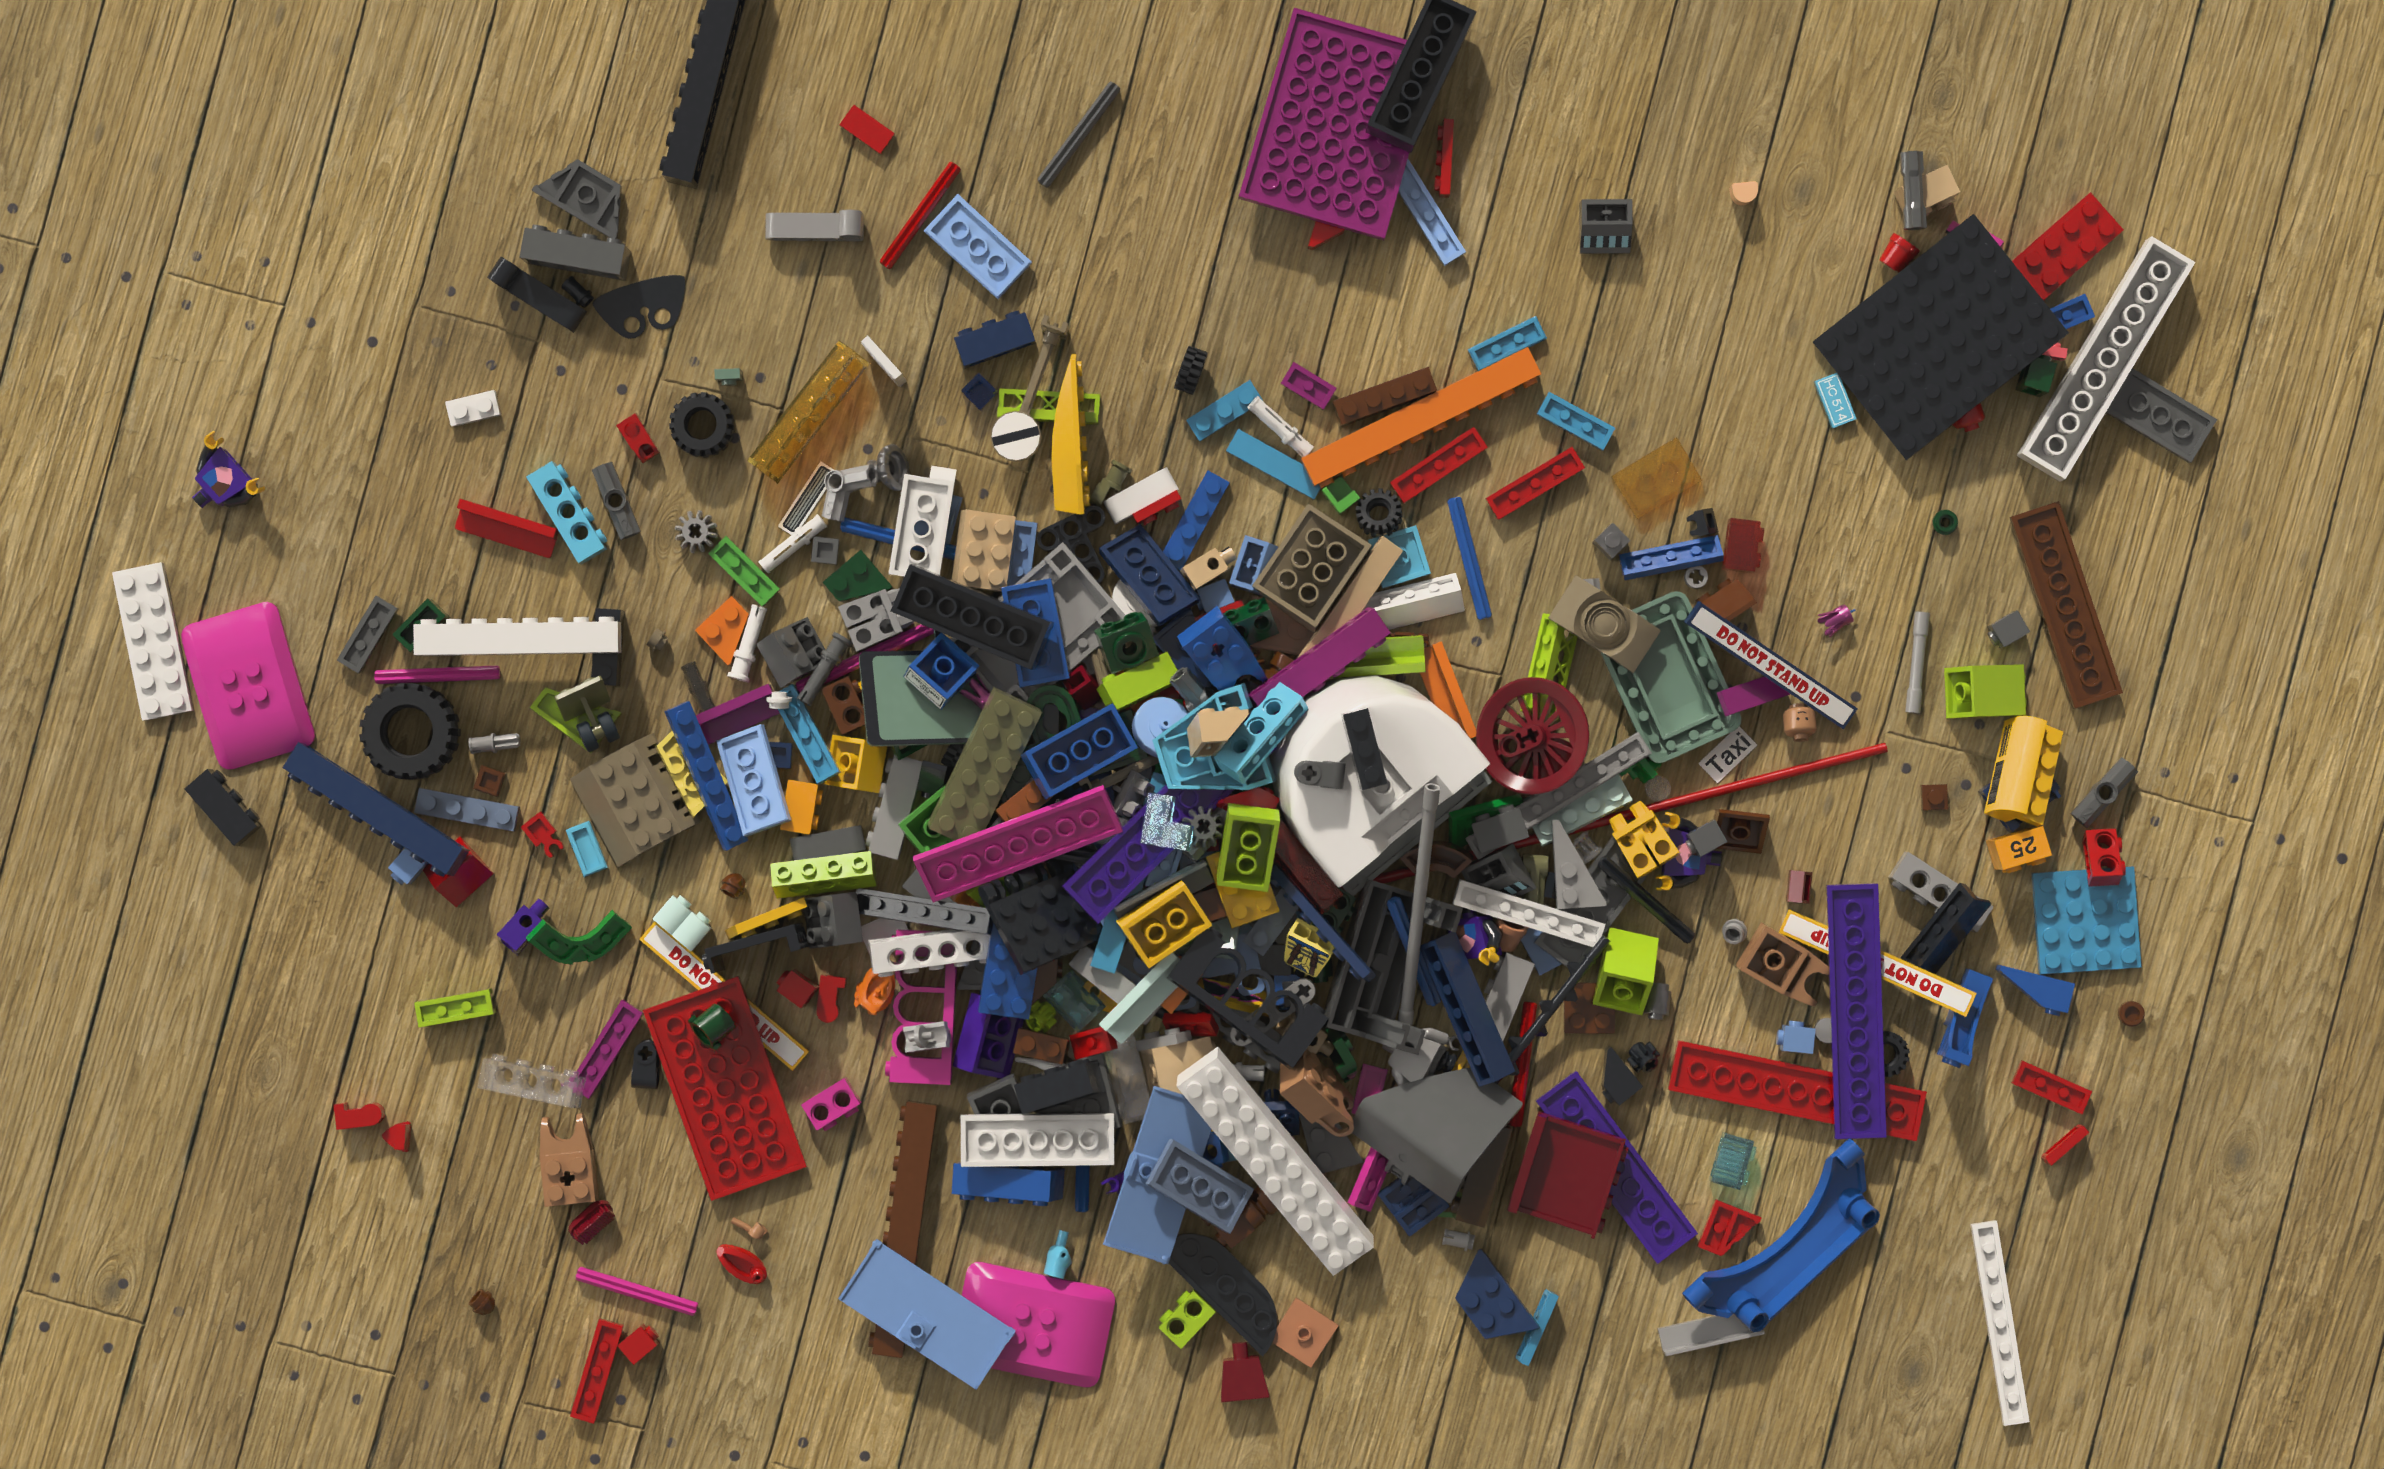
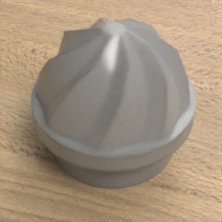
M1736 918L1725 922L1722 933L1728 943L1738 944L1745 940L1748 930L1744 922Z

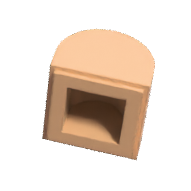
M1756 181L1733 183L1729 188L1732 201L1740 206L1750 204L1757 196L1758 183Z

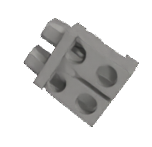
M900 588L890 591L884 589L838 606L847 629L870 620L868 623L848 630L857 653L903 633V629L914 623L910 619L890 612Z

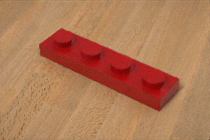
M1472 427L1391 481L1390 485L1404 504L1488 447L1475 427Z
M1570 447L1488 496L1485 500L1497 520H1500L1585 469V466L1574 448Z
M602 1318L598 1320L570 1417L593 1424L596 1422L624 1325Z

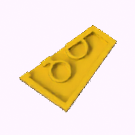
M803 897L726 929L725 932L728 940L739 935L742 938H746L756 934L755 929L764 925L766 930L778 925V919L787 916L788 920L803 915L801 910L808 906Z

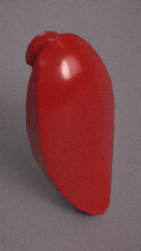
M722 1244L717 1248L718 1259L734 1277L750 1284H760L765 1281L767 1277L766 1268L763 1262L752 1252L728 1244Z

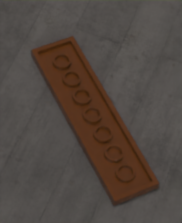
M2059 501L2009 517L2073 709L2123 693Z

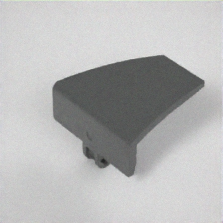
M1471 1067L1419 1079L1364 1098L1353 1118L1354 1130L1352 1133L1389 1160L1385 1167V1172L1397 1176L1401 1179L1403 1185L1406 1186L1412 1178H1415L1446 1202L1451 1203L1459 1192L1467 1174L1518 1113L1523 1103L1495 1082L1479 1087Z

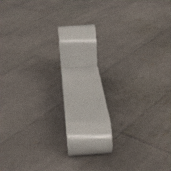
M840 210L839 213H766L765 239L772 241H863L864 214L859 210Z
M1089 946L1080 949L1069 962V965L1119 1004L1136 984L1117 969L1115 974L1090 966L1095 950ZM1161 1005L1143 1022L1144 1025L1149 1023L1161 1008Z

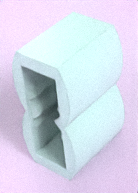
M673 895L654 916L653 920L692 952L712 929L708 925L711 921L700 911L696 915L690 910L689 907L692 904L680 895L676 898Z

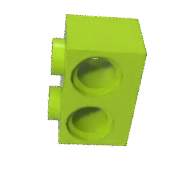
M1194 1289L1190 1293L1186 1290L1176 1300L1179 1305L1173 1311L1168 1309L1159 1319L1161 1322L1159 1329L1180 1349L1216 1313V1310ZM1196 1301L1201 1305L1202 1309L1198 1314H1190L1188 1312L1187 1305L1190 1302ZM1174 1320H1180L1184 1324V1329L1179 1333L1172 1332L1169 1327L1170 1323Z

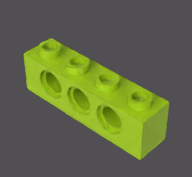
M871 851L770 864L772 888L777 899L877 886L875 862Z

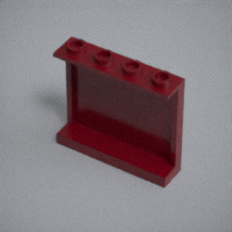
M1538 1111L1507 1211L1517 1214V1211L1590 1234L1592 1235L1591 1238L1595 1239L1596 1233L1602 1234L1606 1219L1601 1217L1604 1209H1610L1614 1196L1609 1194L1611 1185L1617 1186L1621 1171L1617 1170L1619 1161H1625L1629 1149L1624 1146L1626 1139Z

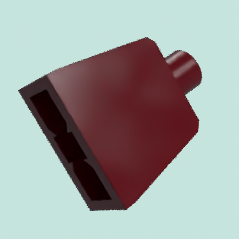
M1247 1342L1232 1343L1233 1357L1223 1359L1221 1402L1269 1398V1390L1259 1355L1248 1356Z

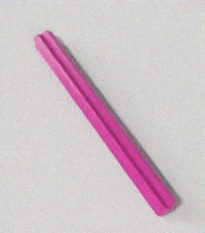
M920 624L862 652L897 651L934 634V629ZM862 652L843 660L838 667L835 666L824 684L859 669V656ZM811 675L796 682L799 693H801Z

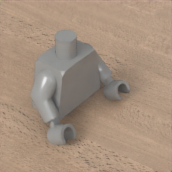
M1423 1028L1426 1032L1419 1055L1383 1044L1382 1048L1392 1054L1388 1064L1392 1067V1075L1397 1085L1400 1086L1433 1076L1448 1048L1454 1051L1460 1050L1452 1046V1041L1454 1039L1459 1040L1458 1037L1454 1035L1449 1037L1447 1033L1433 1028Z

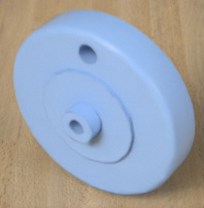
M1156 697L1146 701L1137 710L1132 721V733L1136 743L1149 755L1158 757L1152 740L1189 712L1182 704L1171 698Z

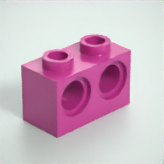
M845 1077L804 1102L801 1106L816 1130L823 1128L824 1131H827L838 1124L835 1120L844 1114L848 1118L858 1112L857 1106L862 1102ZM845 1092L850 1096L848 1106H841L837 1102V1095L839 1093ZM817 1106H825L828 1109L829 1115L826 1119H819L816 1116L815 1110Z

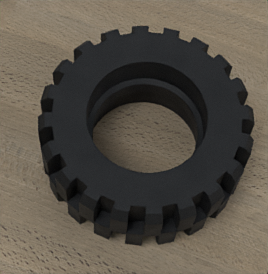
M402 683L383 689L381 694H376L371 699L373 702L370 706H366L363 711L365 713L364 719H360L359 727H362V734H359L360 742L364 744L363 752L365 756H369L371 759L370 763L375 768L382 770V773L398 779H424L443 770V766L446 763L449 764L453 759L452 754L454 751H457L459 746L457 740L458 736H461V729H458L457 722L460 721L458 714H455L453 711L454 706L439 691H435L425 685ZM405 708H416L423 711L432 722V740L429 746L417 755L407 756L397 752L388 740L387 730L391 718L396 712Z

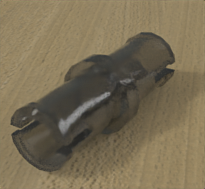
M694 661L682 666L681 670L690 686L688 690L690 694L694 695L702 713L716 707V705H714L707 687L709 685L707 681L703 680L696 665L697 663Z

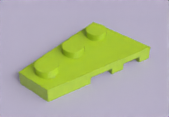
M544 688L530 706V709L586 750L576 725L587 721L591 727L592 725L587 714L584 713L565 722L554 698L560 692ZM601 706L591 710L597 724L599 723L597 716L603 712H609L614 723L622 714L619 711Z

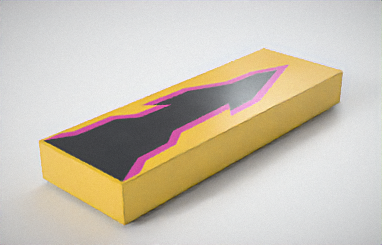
M1202 977L1198 982L1201 988L1219 1001L1231 986L1229 983ZM1237 987L1225 1005L1231 1009L1252 1013L1260 1007L1267 992L1262 991L1261 993L1243 996L1239 993ZM1263 1012L1262 1016L1269 1017L1267 1013Z

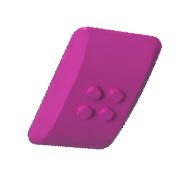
M262 602L189 624L182 630L181 639L208 734L217 761L221 767L228 770L236 769L292 752L298 742L304 743L307 746L314 742L315 730L277 606L273 603Z
M975 1262L968 1267L962 1296L1016 1330L1015 1335L1011 1337L992 1365V1369L1080 1387H1092L1098 1382L1115 1305V1296L1110 1289L985 1262Z

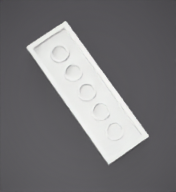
M160 562L112 572L142 721L194 711L164 563Z
M1114 1113L961 1115V1167L1114 1165Z

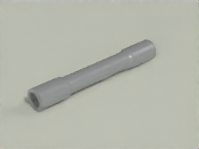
M1915 611L1912 660L1905 712L1920 714L1922 678L1926 638L1928 636L1930 613Z

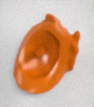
M870 968L863 980L857 983L854 994L855 1008L861 1005L863 1009L867 1010L868 1014L874 1016L886 1009L894 996L895 976L879 977Z

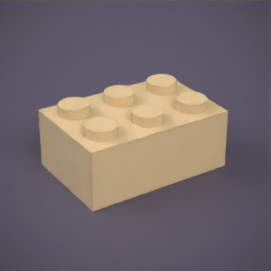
M967 509L961 510L952 574L953 581L973 589L1002 592L1001 587H1006L1008 581L1016 516Z

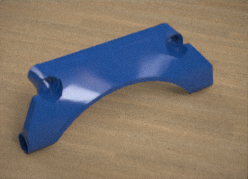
M1847 1139L1826 1159L1818 1185L1811 1199L1792 1226L1772 1245L1749 1260L1726 1269L1704 1272L1682 1292L1686 1300L1699 1312L1729 1318L1735 1314L1751 1331L1759 1332L1763 1330L1776 1315L1878 1222L1880 1218L1879 1211L1862 1195L1867 1190L1863 1158L1865 1154L1852 1139Z

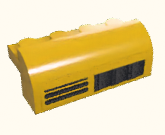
M2016 716L2004 721L1984 814L2004 822L2019 819L2036 827L2043 825L2063 731L2046 725L2047 721L2031 716Z

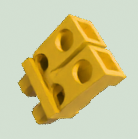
M1639 801L1629 807L1636 818L1635 820L1627 824L1620 813L1609 821L1614 831L1612 835L1638 879H1641L1659 868L1645 845L1649 846L1661 866L1681 853L1652 810L1649 811L1643 802Z

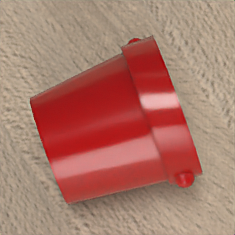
M1893 233L1879 260L1899 273L1918 255L1920 250L1896 233Z

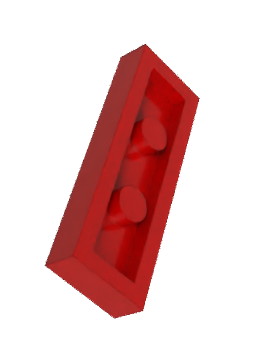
M1444 118L1442 125H1438L1437 140L1442 142L1441 150L1436 151V165L1440 166V176L1435 175L1434 190L1439 191V198H1449L1454 119Z
M2022 1060L2011 1084L2079 1114H2083L2092 1094V1091Z

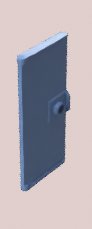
M1157 1086L1153 1087L1133 1152L1129 1156L1124 1171L1122 1187L1103 1242L1105 1246L1153 1259L1164 1265L1169 1264L1186 1208L1146 1185V1182L1169 1139L1177 1141L1203 1157L1211 1132L1209 1125L1183 1094Z
M878 1239L872 1242V1247L838 1298L976 1390L1016 1331L914 1265Z

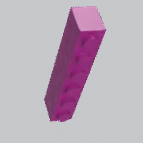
M1367 607L1251 691L1249 697L1254 708L1258 707L1266 698L1267 693L1275 688L1279 682L1301 695L1305 700L1304 696L1310 691L1314 693L1326 685L1324 681L1329 677L1333 676L1335 678L1346 670L1345 666L1351 661L1356 663L1366 656L1365 651L1372 646L1377 648L1387 640L1385 637L1391 632L1376 610Z

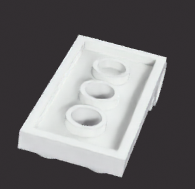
M932 466L930 478L904 474L889 574L905 576L909 564H913L940 575L956 469ZM920 520L927 522L929 525L928 533L922 536L918 535L914 530L916 522ZM916 545L923 547L925 550L924 558L919 561L914 560L910 555L912 547Z

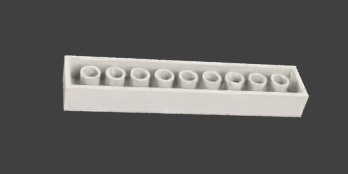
M2152 236L2145 240L2018 452L2017 456L2059 482L2067 478L2194 266V261Z
M1219 1047L1212 1050L1177 1076V1088L1333 1276L1374 1248V1235Z

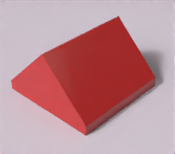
M461 836L455 841L470 851L454 876L445 874L442 877L431 870L433 866L431 864L423 869L434 889L456 908L494 874Z

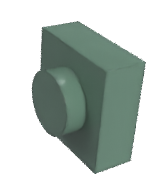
M740 368L714 369L715 380L721 382V386L737 385L736 381H743Z

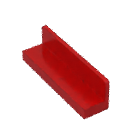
M459 499L457 508L460 509L455 529L546 558L552 557L559 534L558 529Z

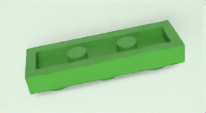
M727 536L708 553L762 607L781 590Z

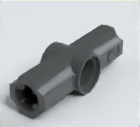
M613 462L605 463L592 469L603 496L604 505L610 513L620 540L640 533L641 530L630 506L629 498L623 489ZM620 494L623 499L622 504L616 508L612 507L610 503L612 496Z
M1182 667L1177 670L1170 678V683L1184 698L1189 713L1215 694L1211 687H1204L1188 667Z
M2121 757L2102 779L2092 786L2091 791L2070 814L2077 822L2088 828L2102 811L2116 800L2121 790L2138 771L2129 761ZM2102 786H2106L2110 792L2106 800L2099 796V789Z

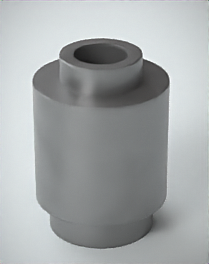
M1653 983L1644 1009V1013L1648 1014L1649 1019L1663 1020L1664 1015H1669L1671 991H1669L1668 984Z

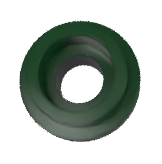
M1941 510L1934 515L1932 525L1937 533L1949 535L1957 529L1958 519L1952 511ZM1942 518L1948 519V527L1941 525Z

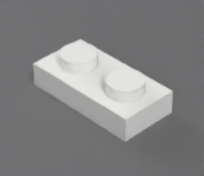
M495 390L445 402L451 427L501 416Z

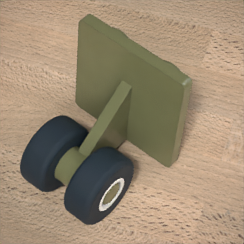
M601 676L588 678L582 684L574 688L564 689L554 697L565 722L584 713L587 714L592 726L590 727L589 723L584 721L577 724L576 728L588 752L599 748L597 742L599 739L606 737L608 742L611 743L620 738L609 712L606 711L597 716L599 723L597 724L591 711L610 701Z

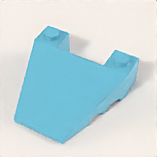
M1245 683L1216 692L1152 740L1168 789L1250 790L1276 781L1269 756L1244 784L1223 772L1215 761V756L1192 758L1190 756L1187 727L1200 710L1213 708L1215 711H1224L1229 707H1239L1240 710L1252 708Z

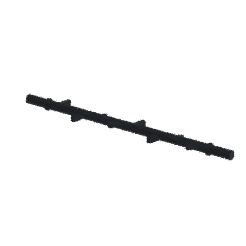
M1601 936L1590 952L1584 955L1585 958L1581 963H1567L1566 966L1571 976L1552 1000H1541L1539 1002L1542 1013L1523 1037L1510 1036L1508 1038L1512 1048L1508 1055L1515 1069V1072L1509 1075L1518 1076L1520 1072L1516 1061L1535 1037L1547 1036L1548 1032L1545 1024L1562 1002H1576L1578 1000L1574 987L1592 964L1596 963V959L1611 942L1606 936ZM1503 1078L1495 1081V1083L1498 1085Z

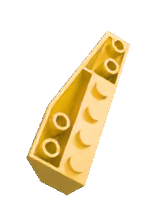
M1071 354L1056 407L1052 435V475L1055 510L1084 514L1085 506H1089L1090 486H1085V482L1088 481L1089 467L1088 461H1083V451H1087V437L1082 436L1081 427L1086 426L1085 411H1080V402L1084 401L1083 386L1078 385V377L1082 376V361H1077V354Z

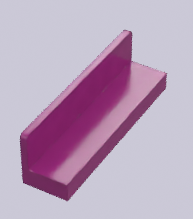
M766 684L697 714L696 718L708 745L780 714L778 709L769 708V702L766 701V697L772 696V692H774L772 686Z

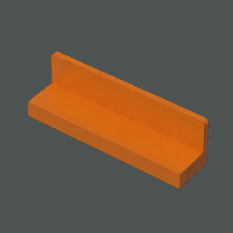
M1442 641L1424 648L1426 672H1420L1430 701L1455 720L1470 739L1476 737V728Z

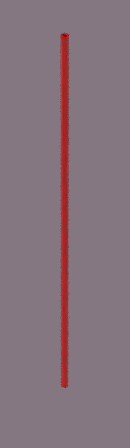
M1881 743L1645 806L1649 811L1652 810L1654 813L1883 754L1888 752L1886 743ZM1630 809L1609 814L1568 835L1611 825L1609 820L1620 813L1625 820L1634 819L1635 816ZM1536 834L1513 842L1516 849L1540 843ZM1510 844L1501 846V847L1497 848L1496 850H1494L1493 852H1495V851H1497V850H1499V849H1501V848H1503V847H1505V846H1508V845H1510ZM1472 850L1468 851L1474 856L1473 860H1476L1477 857ZM1406 867L1379 874L1373 881L1385 884L1415 876V874Z

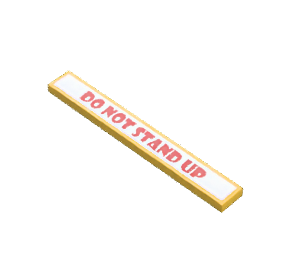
M1789 909L1779 933L1828 954V926ZM1880 950L1881 979L1965 1017L1967 1016L1977 994L1976 992Z
M655 921L639 939L698 990L726 980L718 972L711 974L710 969L706 970L701 957L694 951H689ZM748 999L765 1048L793 1071L810 1051Z

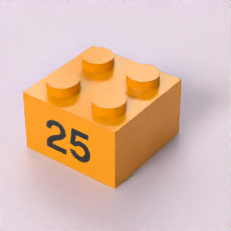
M2033 826L1986 840L1994 870H2002L2003 873L2021 870V865L2025 863L2027 866L2045 863V857L2052 856L2043 826Z

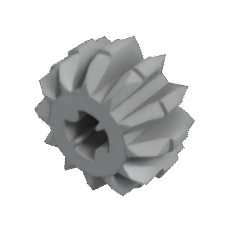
M698 510L696 518L692 511H688V521L682 516L679 518L684 523V526H675V530L681 531L683 534H679L675 538L677 541L685 539L681 544L683 549L690 545V552L695 553L698 545L699 550L703 553L705 552L704 543L710 547L714 546L713 542L708 539L709 537H718L717 533L710 532V530L717 528V524L711 523L707 525L711 521L712 516L707 515L702 520L703 512ZM698 525H700L702 535L692 538V527L698 528Z

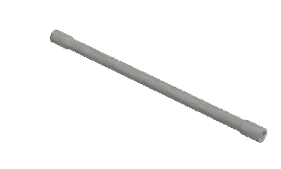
M1433 783L1426 784L1424 788L1421 834L1401 1007L1398 1014V1021L1411 1026L1413 1025V1005L1435 817L1440 794V786Z

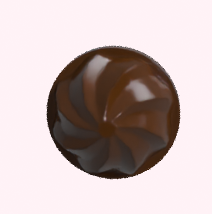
M729 874L722 879L720 890L725 895L738 899L740 894H744L746 882L740 874Z
M480 1289L473 1295L469 1305L473 1308L472 1311L474 1313L486 1315L493 1312L495 1300L491 1292H485L483 1289Z

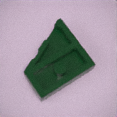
M862 550L858 551L823 581V584L839 602L892 588V585Z

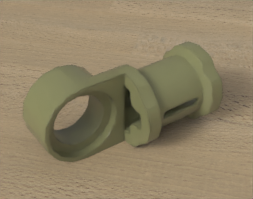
M1112 460V467L1108 475L1097 484L1089 503L1100 507L1110 487L1121 492V485L1124 479L1133 470Z

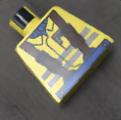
M1299 918L1296 919L1287 934L1284 961L1286 964L1294 967V973L1298 977L1304 978L1308 975L1317 977L1332 956V950L1335 947L1330 941L1325 943L1317 935L1316 932L1319 930L1317 927L1309 925Z

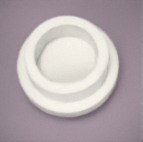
M772 692V696L766 697V701L769 702V708L786 709L789 708V702H792V697L787 696V692Z

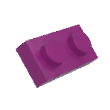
M1293 362L1280 383L1322 410L1325 409L1337 389Z

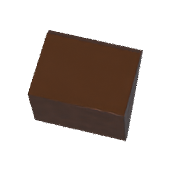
M1715 809L1714 820H1716L1727 840L1725 844L1716 849L1762 853L1770 815Z

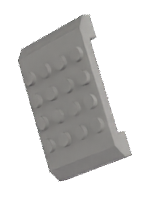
M1062 542L1015 585L1052 578L1070 672L1092 651L1099 647L1094 630L1100 628L1106 622H1116L1123 619L1125 614L1064 542ZM1003 595L998 599L1003 601ZM952 637L950 639L980 665L975 674L977 675L978 673L990 692L995 687L1027 702L1029 696L1036 689L1045 685H1054L1058 682L1053 681L1020 688L1014 662Z

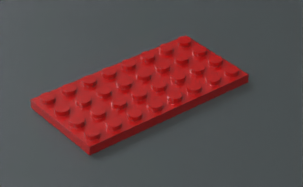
M739 976L642 1010L711 1201L807 1167ZM714 1003L721 1006L730 1015L735 1024V1029L720 1041L722 1047L716 1052L697 1038L688 1023V1020L693 1015L696 1017L700 1016Z

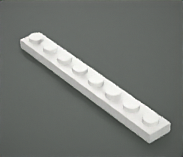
M1996 1220L1970 1224L2002 1423L2004 1426L2027 1423L2030 1421L1998 1224Z

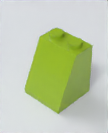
M2024 664L1944 668L1946 719L2026 715L2027 700L2025 698L2026 676Z
M1609 927L1606 937L1611 942L1602 952L1593 1005L1643 1015L1654 983L1659 938Z

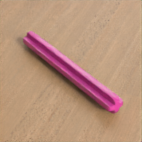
M499 666L377 670L375 671L374 679L376 684L499 679L501 673Z
M580 1267L577 1270V1281L694 1316L696 1314L697 1302L584 1267Z

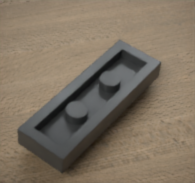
M375 596L337 661L360 674L399 608L379 596Z

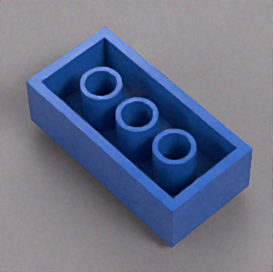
M1112 703L1020 756L1046 800L1138 747Z

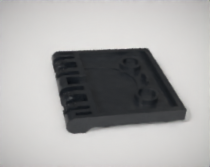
M1053 858L1046 860V866L1052 876L1049 879L1048 873L1041 862L1013 873V876L1012 874L1004 876V883L1010 894L1007 897L1006 891L999 880H994L978 888L979 895L1020 975L1098 942L1103 927L1101 922L1099 924L1096 923L1062 887L1075 874L1073 862Z

